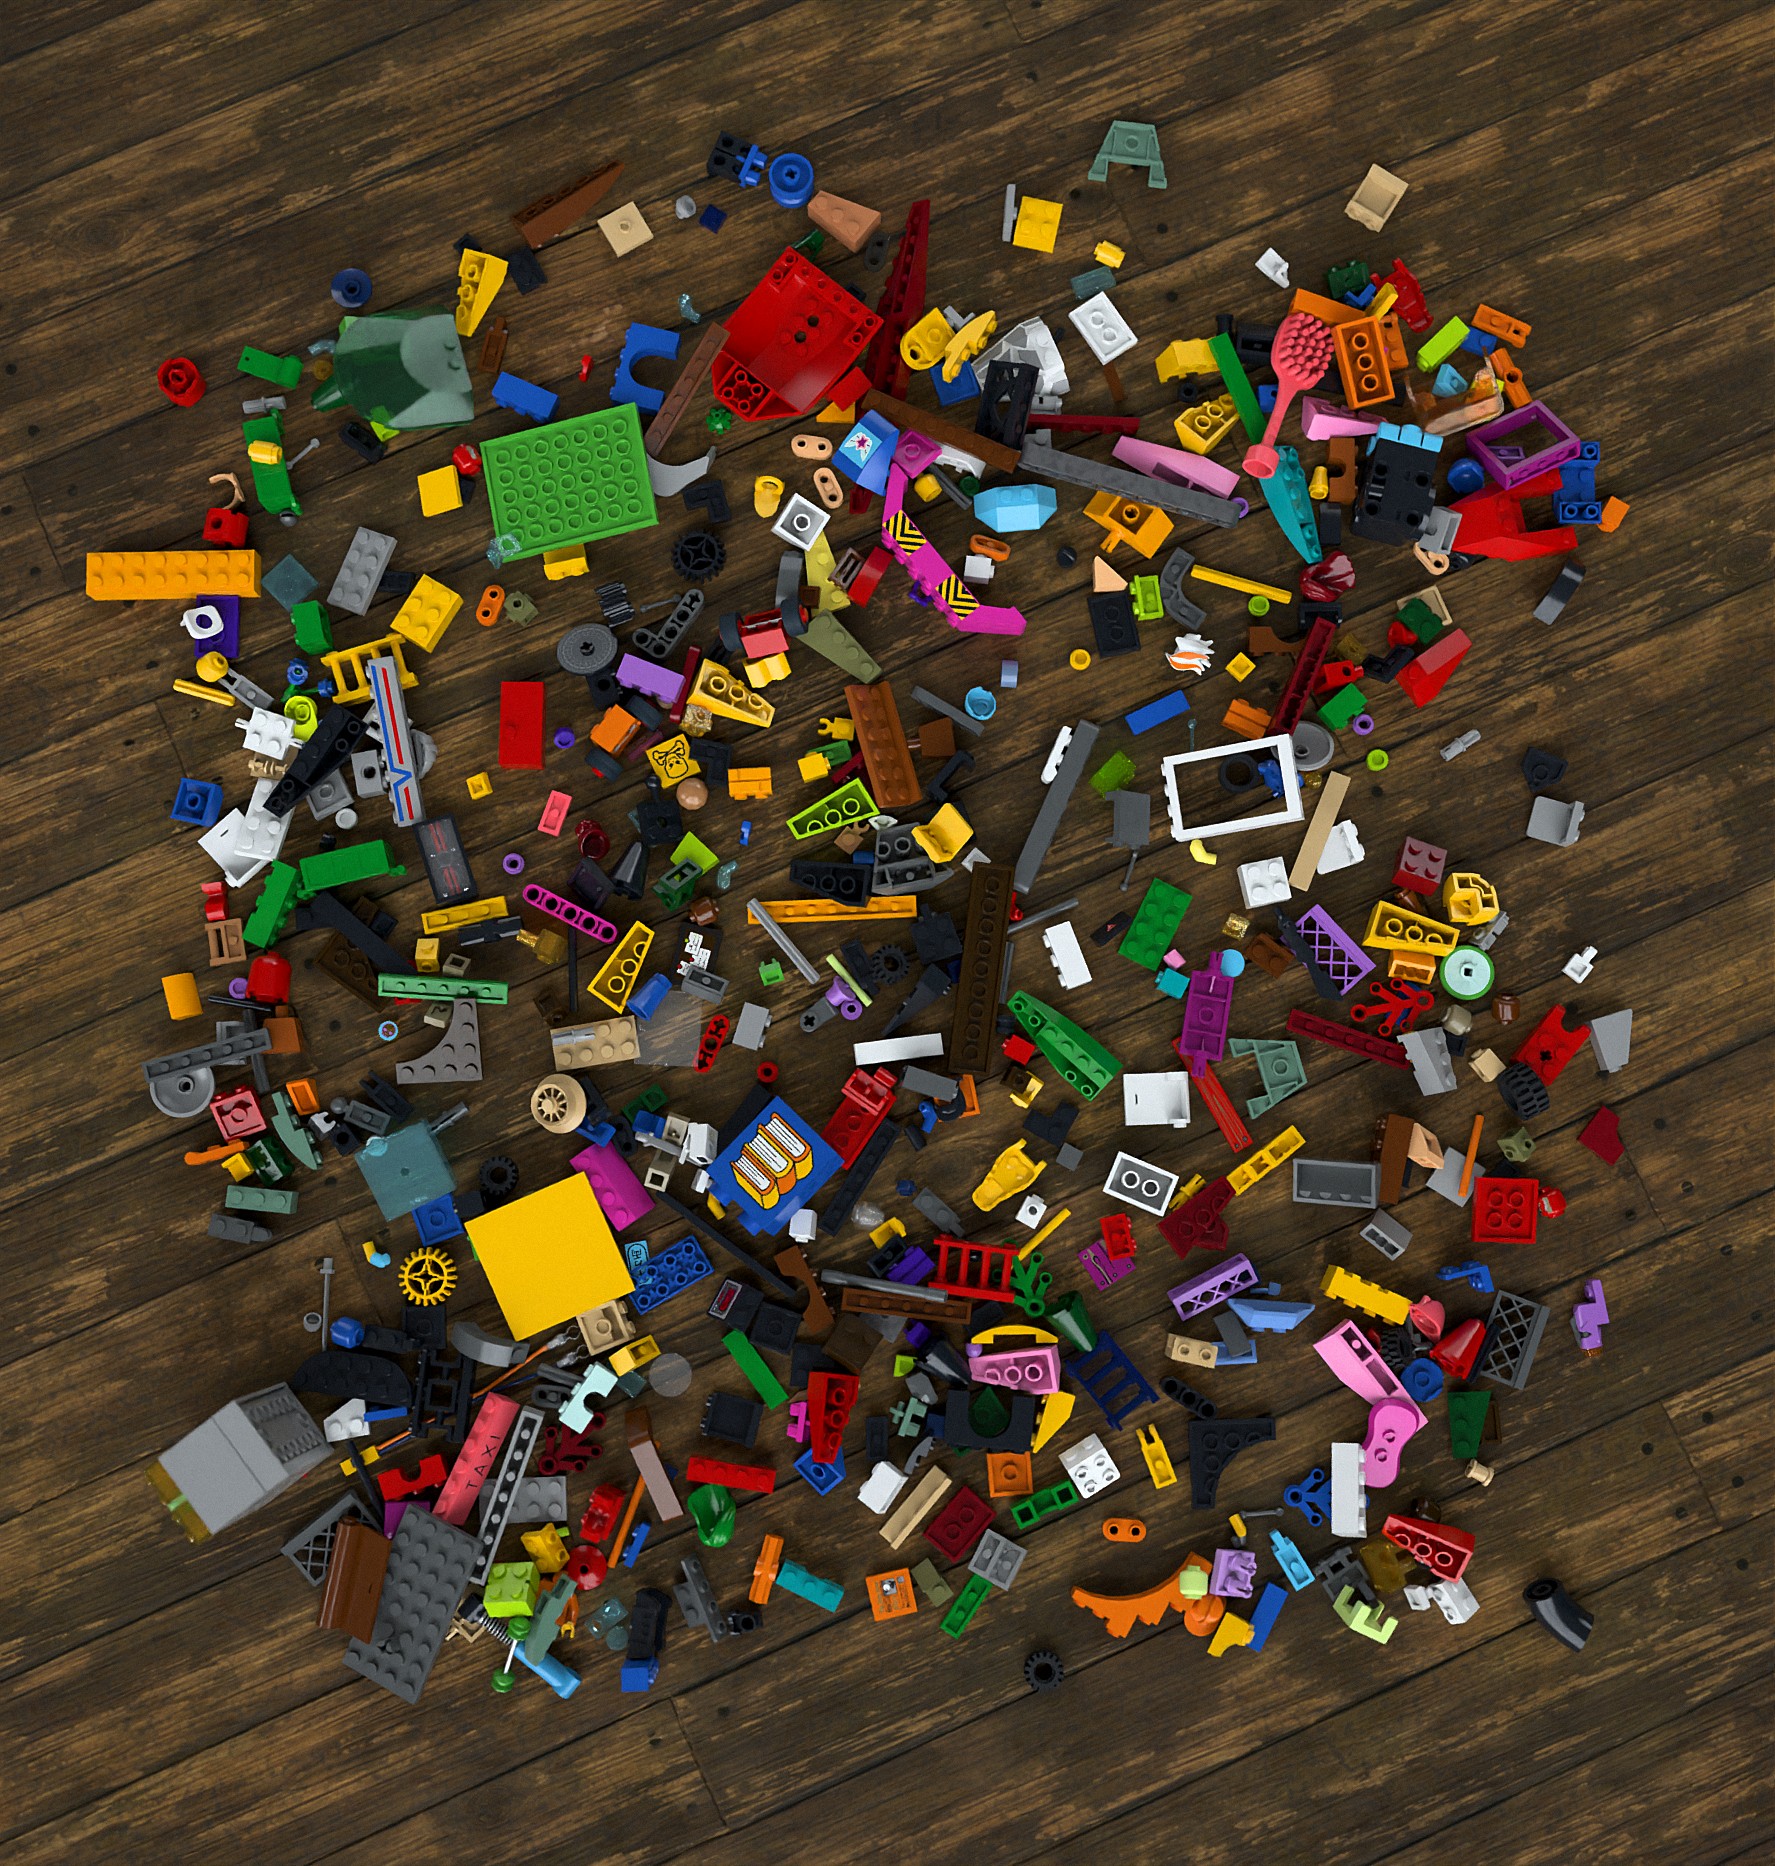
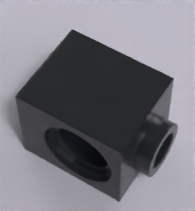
M349 1123L337 1124L331 1129L332 1133L327 1136L342 1157H348L364 1145L362 1139ZM346 1132L349 1135V1141L343 1144L340 1138Z

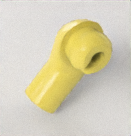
M1194 839L1191 842L1190 852L1196 861L1215 865L1217 854L1207 853L1202 846V841L1199 839Z

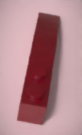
M1320 617L1316 618L1289 675L1266 734L1271 736L1289 734L1291 737L1293 736L1337 625Z

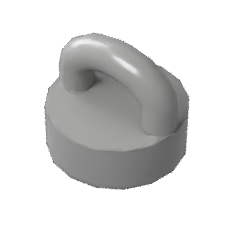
M685 195L677 200L676 215L678 218H688L695 214L696 206L692 198Z

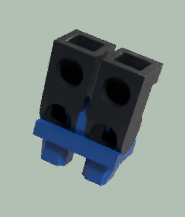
M722 130L715 144V149H713L706 164L707 174L721 176L744 188L746 184L757 186L761 176L760 173L753 171V168L757 166L764 169L768 162V156L759 152V146L752 145Z

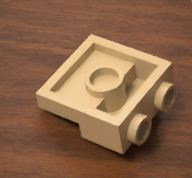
M619 1297L576 1316L591 1356L635 1338L633 1335L636 1332L635 1326L632 1321L628 1322L625 1315L628 1312L627 1306L624 1301H620Z

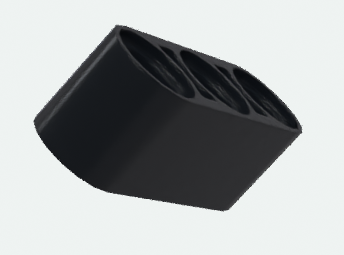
M1165 1375L1160 1379V1390L1171 1399L1202 1419L1212 1420L1217 1416L1218 1408L1216 1404L1171 1375ZM1169 1380L1175 1382V1387L1172 1391L1165 1390V1383ZM1192 1392L1193 1400L1185 1403L1183 1401L1184 1394ZM1210 1404L1211 1412L1203 1415L1201 1411L1203 1405Z

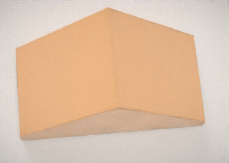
M1097 555L1093 562V592H1118L1125 590L1128 583Z

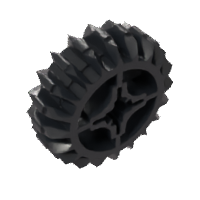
M693 528V534L686 530V537L683 535L678 536L681 542L674 541L673 544L676 548L671 549V553L674 555L671 557V561L674 562V570H678L679 576L684 575L685 581L692 577V583L695 584L697 579H700L701 584H704V578H708V581L711 582L712 574L718 577L719 573L717 570H724L722 564L726 563L727 560L723 556L727 552L722 549L724 543L719 542L720 537L718 535L713 537V531H709L706 534L705 528H702L701 532L698 533L697 528ZM694 542H700L697 546H690ZM708 545H711L716 552L714 560L706 554ZM683 552L687 553V556L691 558L689 567L682 562ZM699 553H702V558H695V554L699 555ZM701 565L708 566L705 569L697 570Z

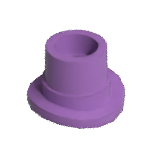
M838 975L834 977L832 987L825 993L827 999L834 1006H838L844 1000L852 1001L856 998L849 983H846Z

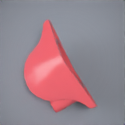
M1424 1295L1418 1304L1411 1303L1409 1305L1410 1317L1417 1328L1433 1344H1437L1441 1341L1445 1321L1444 1307L1440 1302L1431 1300L1429 1296Z

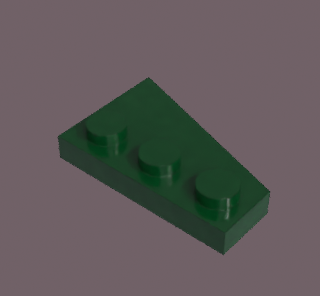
M989 1385L968 1411L970 1426L977 1433L986 1436L995 1435L1005 1428L1010 1419V1416ZM960 1445V1448H952L958 1458L972 1450L969 1449V1445Z
M1492 1390L1447 1392L1453 1458H1476Z

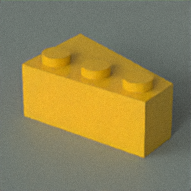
M1214 337L1207 340L1195 338L1185 342L1182 340L1171 342L1170 346L1155 359L1160 383L1167 382L1169 377L1179 375V379L1186 378V373L1198 372V375L1219 371V367L1207 342Z

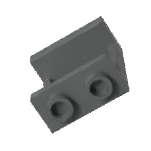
M1124 790L1106 792L1105 800L1114 802L1113 837L1105 838V842L1113 843V847H1125L1126 845L1130 850H1139L1140 846L1149 845L1150 795Z

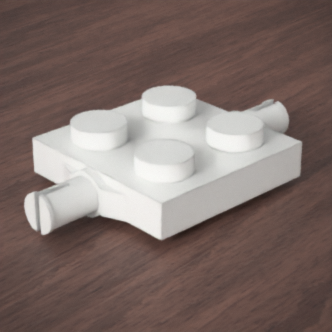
M260 707L254 708L249 722L240 718L236 720V722H239L235 723L236 727L247 730L243 745L245 748L279 760H285L291 745L300 749L304 747V745H301L305 744L304 740L294 738V728L297 720Z

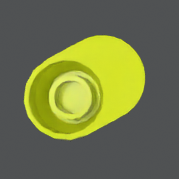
M294 696L287 701L284 713L286 717L297 720L294 728V738L307 742L318 727L316 717L317 706L307 696Z

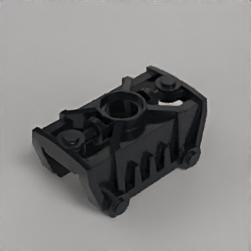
M646 1587L636 1592V1605H633V1613L629 1622L630 1634L627 1641L629 1650L626 1658H646L654 1654V1652H659L666 1648L667 1641L664 1638L669 1608L672 1607L673 1599L656 1588Z

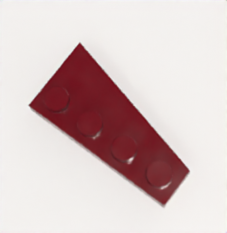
M1224 1175L1220 1176L1156 1224V1227L1180 1260H1184L1191 1248L1195 1246L1202 1234L1213 1223V1220L1236 1194V1191Z

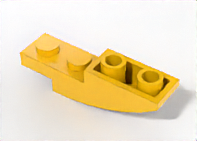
M991 310L968 323L949 342L945 348L946 363L942 367L943 381L951 383L954 376L957 377L959 375L961 365L964 361L968 360L970 353L977 355L980 349L986 346L990 333H994L997 327L994 311Z

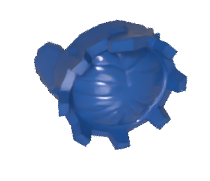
M1275 758L1258 764L1259 774L1264 775V784L1266 787L1269 786L1273 790L1271 792L1274 797L1277 796L1279 799L1282 794H1285L1280 762ZM1297 773L1299 787H1301L1303 785L1304 780L1303 777L1299 773Z

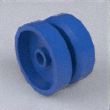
M795 153L783 154L777 157L769 170L772 197L778 204L790 209L799 208L807 204L814 192V177L811 164L802 155Z

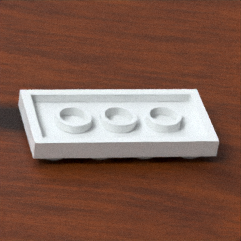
M259 777L234 849L236 855L269 861L275 859L278 861L295 807L280 819L262 806L280 781Z

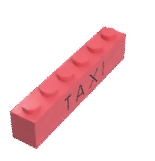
M492 1392L488 1393L432 1512L434 1515L448 1523L464 1525L520 1404L507 1396Z

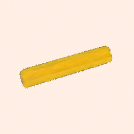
M176 679L173 686L177 691L233 706L236 699L233 694L181 679Z

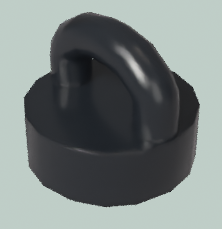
M1070 546L1060 548L1056 557L1057 563L1063 568L1072 567L1077 561V552Z

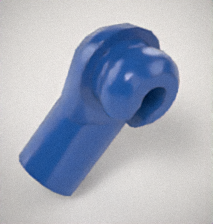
M922 1101L919 1104V1110L925 1120L921 1130L931 1133L937 1119L936 1110L929 1101Z

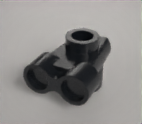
M727 1610L731 1636H740L742 1632L748 1633L763 1627L761 1611Z

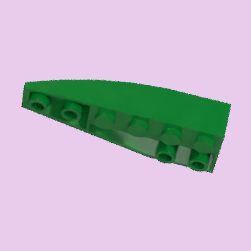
M1018 990L1007 1003V1006L1057 1072L1090 1102L1122 1068L1123 1064L1089 1034L1040 1000Z

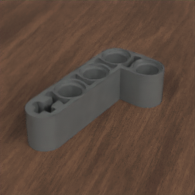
M698 589L689 590L657 636L647 629H637L633 634L636 648L656 662H666L704 609L705 599L703 593ZM697 598H699V602H694L692 604V599L696 600ZM681 614L689 615L686 621L678 620ZM674 630L677 632V635L674 638H668L667 633ZM641 636L648 637V641L646 643H638V639ZM659 647L665 648V653L662 655H656L655 651Z

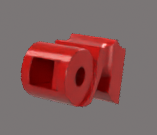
M226 881L201 884L203 893L208 894L205 912L209 922L220 919L228 920L229 908L227 904L228 898L226 897L228 891Z

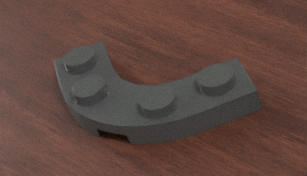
M1177 547L1165 565L1160 577L1161 602L1173 619L1195 633L1207 616V613L1191 604L1181 591L1182 578L1195 557Z

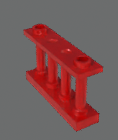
M940 1234L939 1237H935L933 1244L940 1245L937 1277L930 1279L928 1287L948 1290V1294L1014 1303L1016 1291L1011 1290V1287H1009L1013 1255H1020L1021 1248H1016V1244L1004 1243L1003 1246L957 1240L952 1239V1236L947 1234ZM949 1246L962 1248L959 1275L956 1282H949L945 1278ZM970 1249L983 1251L980 1281L977 1285H970L967 1281ZM992 1252L1004 1254L1001 1285L998 1288H992L988 1284Z

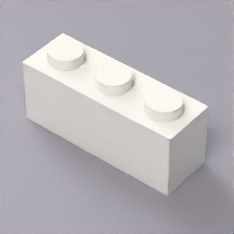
M1067 921L1044 931L1045 935L1042 938L1046 948L1050 947L1053 954L1050 956L1053 967H1058L1060 975H1057L1061 987L1065 986L1067 991L1090 982L1092 978L1070 922Z

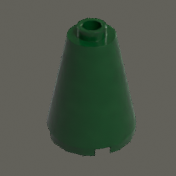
M349 360L343 361L311 395V404L316 411L320 410L324 413L370 397V394H368L370 389L366 380L360 372L356 373L353 370L356 366Z
M1077 1290L1066 1292L1058 1297L1059 1302L1055 1305L1051 1302L1043 1314L1080 1351L1090 1352L1097 1346L1098 1338L1084 1299Z

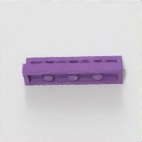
M1241 1252L1173 1288L1167 1294L1175 1305L1180 1318L1184 1321L1258 1282V1279L1249 1260ZM1248 1270L1251 1278L1239 1281V1274ZM1222 1282H1231L1228 1290H1219ZM1203 1292H1212L1209 1300H1200ZM1186 1301L1194 1302L1192 1308L1183 1313L1180 1305Z

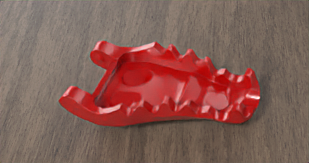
M1397 258L1392 261L1395 272L1380 280L1377 273L1369 276L1370 281L1377 288L1375 291L1376 295L1387 282L1393 285L1399 296L1390 308L1407 322L1414 333H1421L1431 326L1434 318L1430 316L1425 307L1426 301L1424 300V294L1420 292L1421 286L1418 284L1417 278L1404 266L1401 259Z

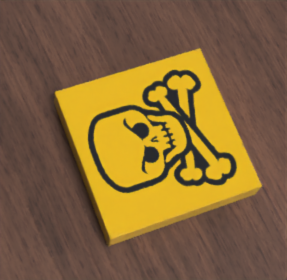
M684 734L646 751L655 773L661 778L663 789L701 772L696 761L688 760L690 747Z

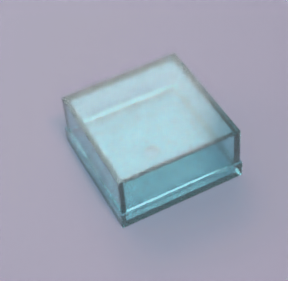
M427 1118L363 1147L353 1154L387 1222L457 1189L459 1181Z

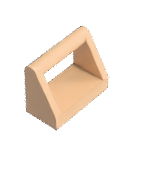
M1414 1123L1408 1157L1423 1167L1443 1169L1445 1161L1436 1135L1420 1124Z

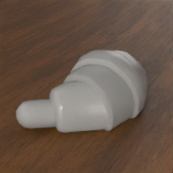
M411 729L410 733L415 744L418 763L419 779H423L426 772L432 767L433 762H436L438 748L434 745V740L431 736L416 729Z

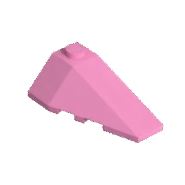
M1308 396L1303 398L1301 428L1306 437L1311 440H1329V438H1344L1377 433L1381 421L1388 423L1384 417L1364 411H1359L1357 414L1353 410L1349 411L1348 406L1341 405V408L1329 405L1330 401Z
M1057 1344L1033 1346L968 1358L970 1370L972 1371V1380L1008 1386L1011 1389H1021L1037 1395L1059 1392L1060 1359Z

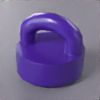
M567 727L557 729L554 733L556 746L562 749L571 747L575 742L573 730Z

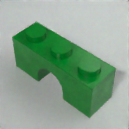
M1066 1477L1009 1506L1021 1530L1039 1521L1040 1517L1055 1509L1061 1510L1078 1502L1079 1499L1070 1480Z

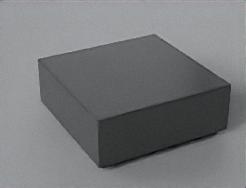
M1064 1143L1055 1162L1074 1171L1084 1152Z

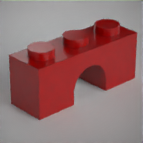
M444 1451L419 1461L421 1475L418 1479L409 1478L403 1466L377 1475L385 1501L389 1499L395 1502L406 1498L405 1494L413 1492V1495L426 1491L425 1487L434 1485V1488L445 1485L451 1472Z

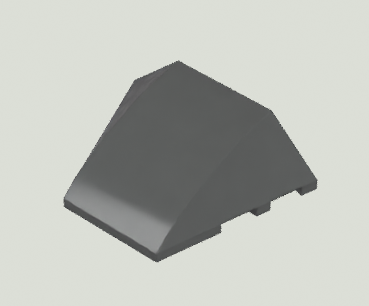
M918 822L877 831L872 883L873 893L898 896L931 889L954 875L953 870L945 862L935 863L929 858L926 850L917 843L916 838L911 832L915 827L920 826Z

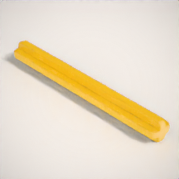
M1194 565L1191 571V576L1250 594L1264 596L1265 598L1288 604L1291 600V592L1199 565Z

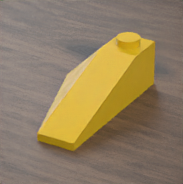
M1229 392L1220 396L1215 401L1210 403L1207 401L1200 407L1187 409L1175 420L1174 425L1183 448L1189 453L1205 456L1240 419V415Z
M705 658L691 686L686 704L705 712L769 728L775 708L757 693H752L744 686L745 683L740 679L737 681L724 666Z

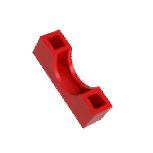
M692 1454L689 1460L686 1479L772 1494L777 1468L762 1465L734 1464L717 1460L713 1457Z

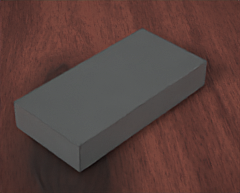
M1233 1310L1213 1318L1231 1358L1252 1350Z

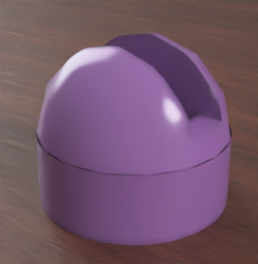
M965 1342L967 1355L972 1358L978 1357L982 1352V1343Z

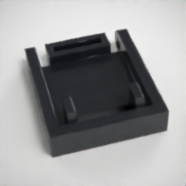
M589 856L579 862L566 883L568 887L572 886L575 882L577 883L572 891L588 909L595 904L591 910L593 915L601 910L616 888Z

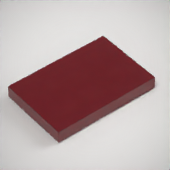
M964 1484L922 1535L956 1564L995 1518L997 1512Z

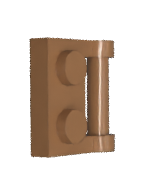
M242 918L204 925L205 931L208 932L211 953L209 962L211 967L249 960L246 940L242 939L244 933ZM218 929L221 930L224 957H220L216 933Z

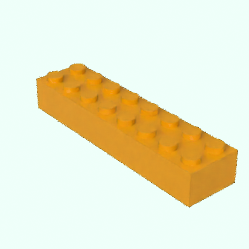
M255 550L87 553L86 594L94 600L197 598V595H239L241 598L261 597V556Z

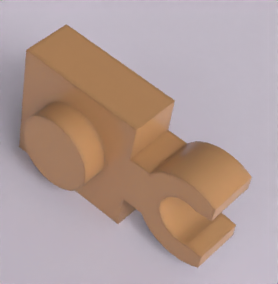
M861 820L854 822L853 829L846 826L834 841L838 847L850 856L863 841V838L859 835L866 833L870 828L869 824L864 828H859L858 823Z

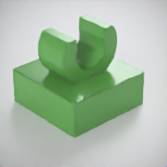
M774 958L772 959V964L766 966L764 961L761 962L759 971L764 986L784 980L780 964Z

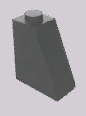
M909 1065L902 1066L896 1085L947 1102H951L952 1098L955 1099L958 1092L957 1081Z

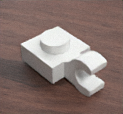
M1592 946L1586 947L1581 956L1574 954L1562 971L1577 983H1581L1594 967L1589 962L1598 951Z

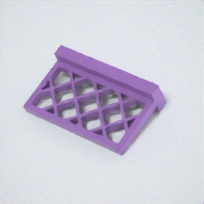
M1315 904L1295 923L1296 927L1301 925V930H1297V932L1301 933L1302 938L1303 933H1316L1315 946H1310V948H1315V962L1330 964L1329 976L1331 979H1344V988L1340 991L1341 995H1344L1363 976L1376 967L1318 904ZM1309 916L1316 921V931L1304 930V921ZM1319 933H1325L1331 937L1330 946H1318ZM1282 935L1279 939L1289 948V943L1284 940ZM1333 940L1339 947L1333 946ZM1318 948L1330 949V961H1317ZM1290 949L1296 956V951ZM1333 949H1342L1345 952V962L1333 961ZM1348 956L1352 959L1353 962H1348ZM1332 964H1345L1344 977L1332 976ZM1348 964L1357 965L1362 972L1356 977H1347ZM1347 979H1353L1349 984H1347Z

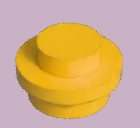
M1077 649L1072 652L1070 664L1074 669L1083 670L1090 664L1091 658L1087 651Z

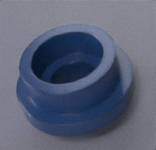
M903 1180L897 1182L895 1190L900 1193V1196H911L913 1192L917 1191V1187L914 1185V1181Z

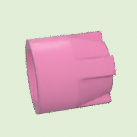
M1176 949L1163 958L1168 967L1173 971L1178 970L1186 963Z

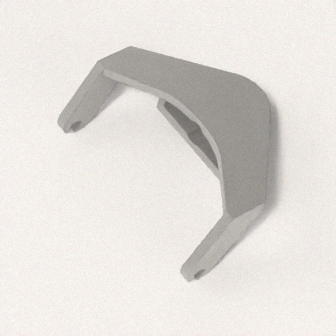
M712 446L705 457L683 466H669L659 463L646 452L653 492L664 497L672 496L681 489H684L687 484L706 474L714 462L717 447Z

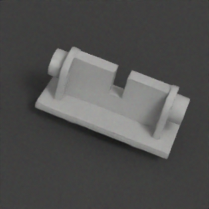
M1034 395L1030 414L1061 415L1062 398H1058V396H1043V403H1039V396Z
M1500 910L1493 919L1482 923L1473 932L1468 942L1477 944V948L1483 951L1489 950L1490 946L1497 939L1492 934L1493 931L1500 935L1508 925L1509 917L1506 916V912Z

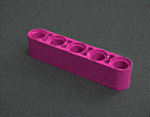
M528 885L524 889L523 897L531 905L604 943L613 944L618 940L619 931L611 923L537 885ZM533 890L539 891V896L536 900H530L529 898ZM557 900V907L554 910H549V901ZM575 909V918L567 919L566 914L568 910ZM588 919L595 920V925L591 929L585 928V922ZM608 928L613 929V936L610 939H605L603 936L604 931Z

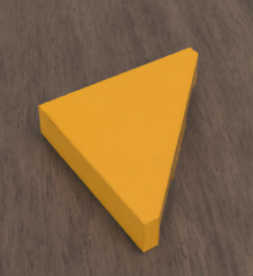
M832 402L817 416L816 420L817 422L855 423V402L844 412H841L835 403Z

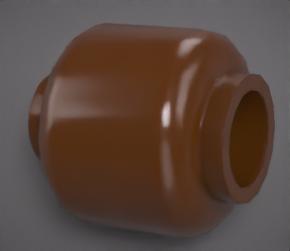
M709 896L692 901L690 903L691 909L688 910L691 921H696L699 926L716 921L718 914H720L715 898L711 899Z
M1498 993V996L1492 999V1017L1499 1020L1500 1024H1512V1021L1520 1017V999L1515 997L1514 993Z

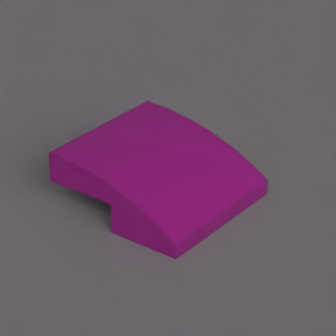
M385 1501L384 1536L391 1540L394 1539L409 1503L413 1502L430 1512V1501Z

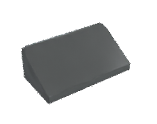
M690 966L682 982L681 990L720 1005L730 981Z

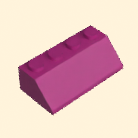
M609 1140L605 1148L595 1143L570 1160L577 1173L585 1170L600 1206L618 1232L628 1227L656 1206L626 1161L617 1152L611 1140Z

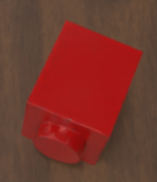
M1014 1034L1011 1038L1006 1037L1001 1046L1004 1049L1003 1055L1023 1066L1027 1064L1036 1047Z

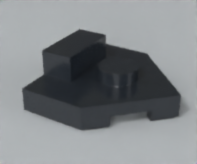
M1528 746L1520 767L1530 792L1533 793L1560 782L1569 762Z

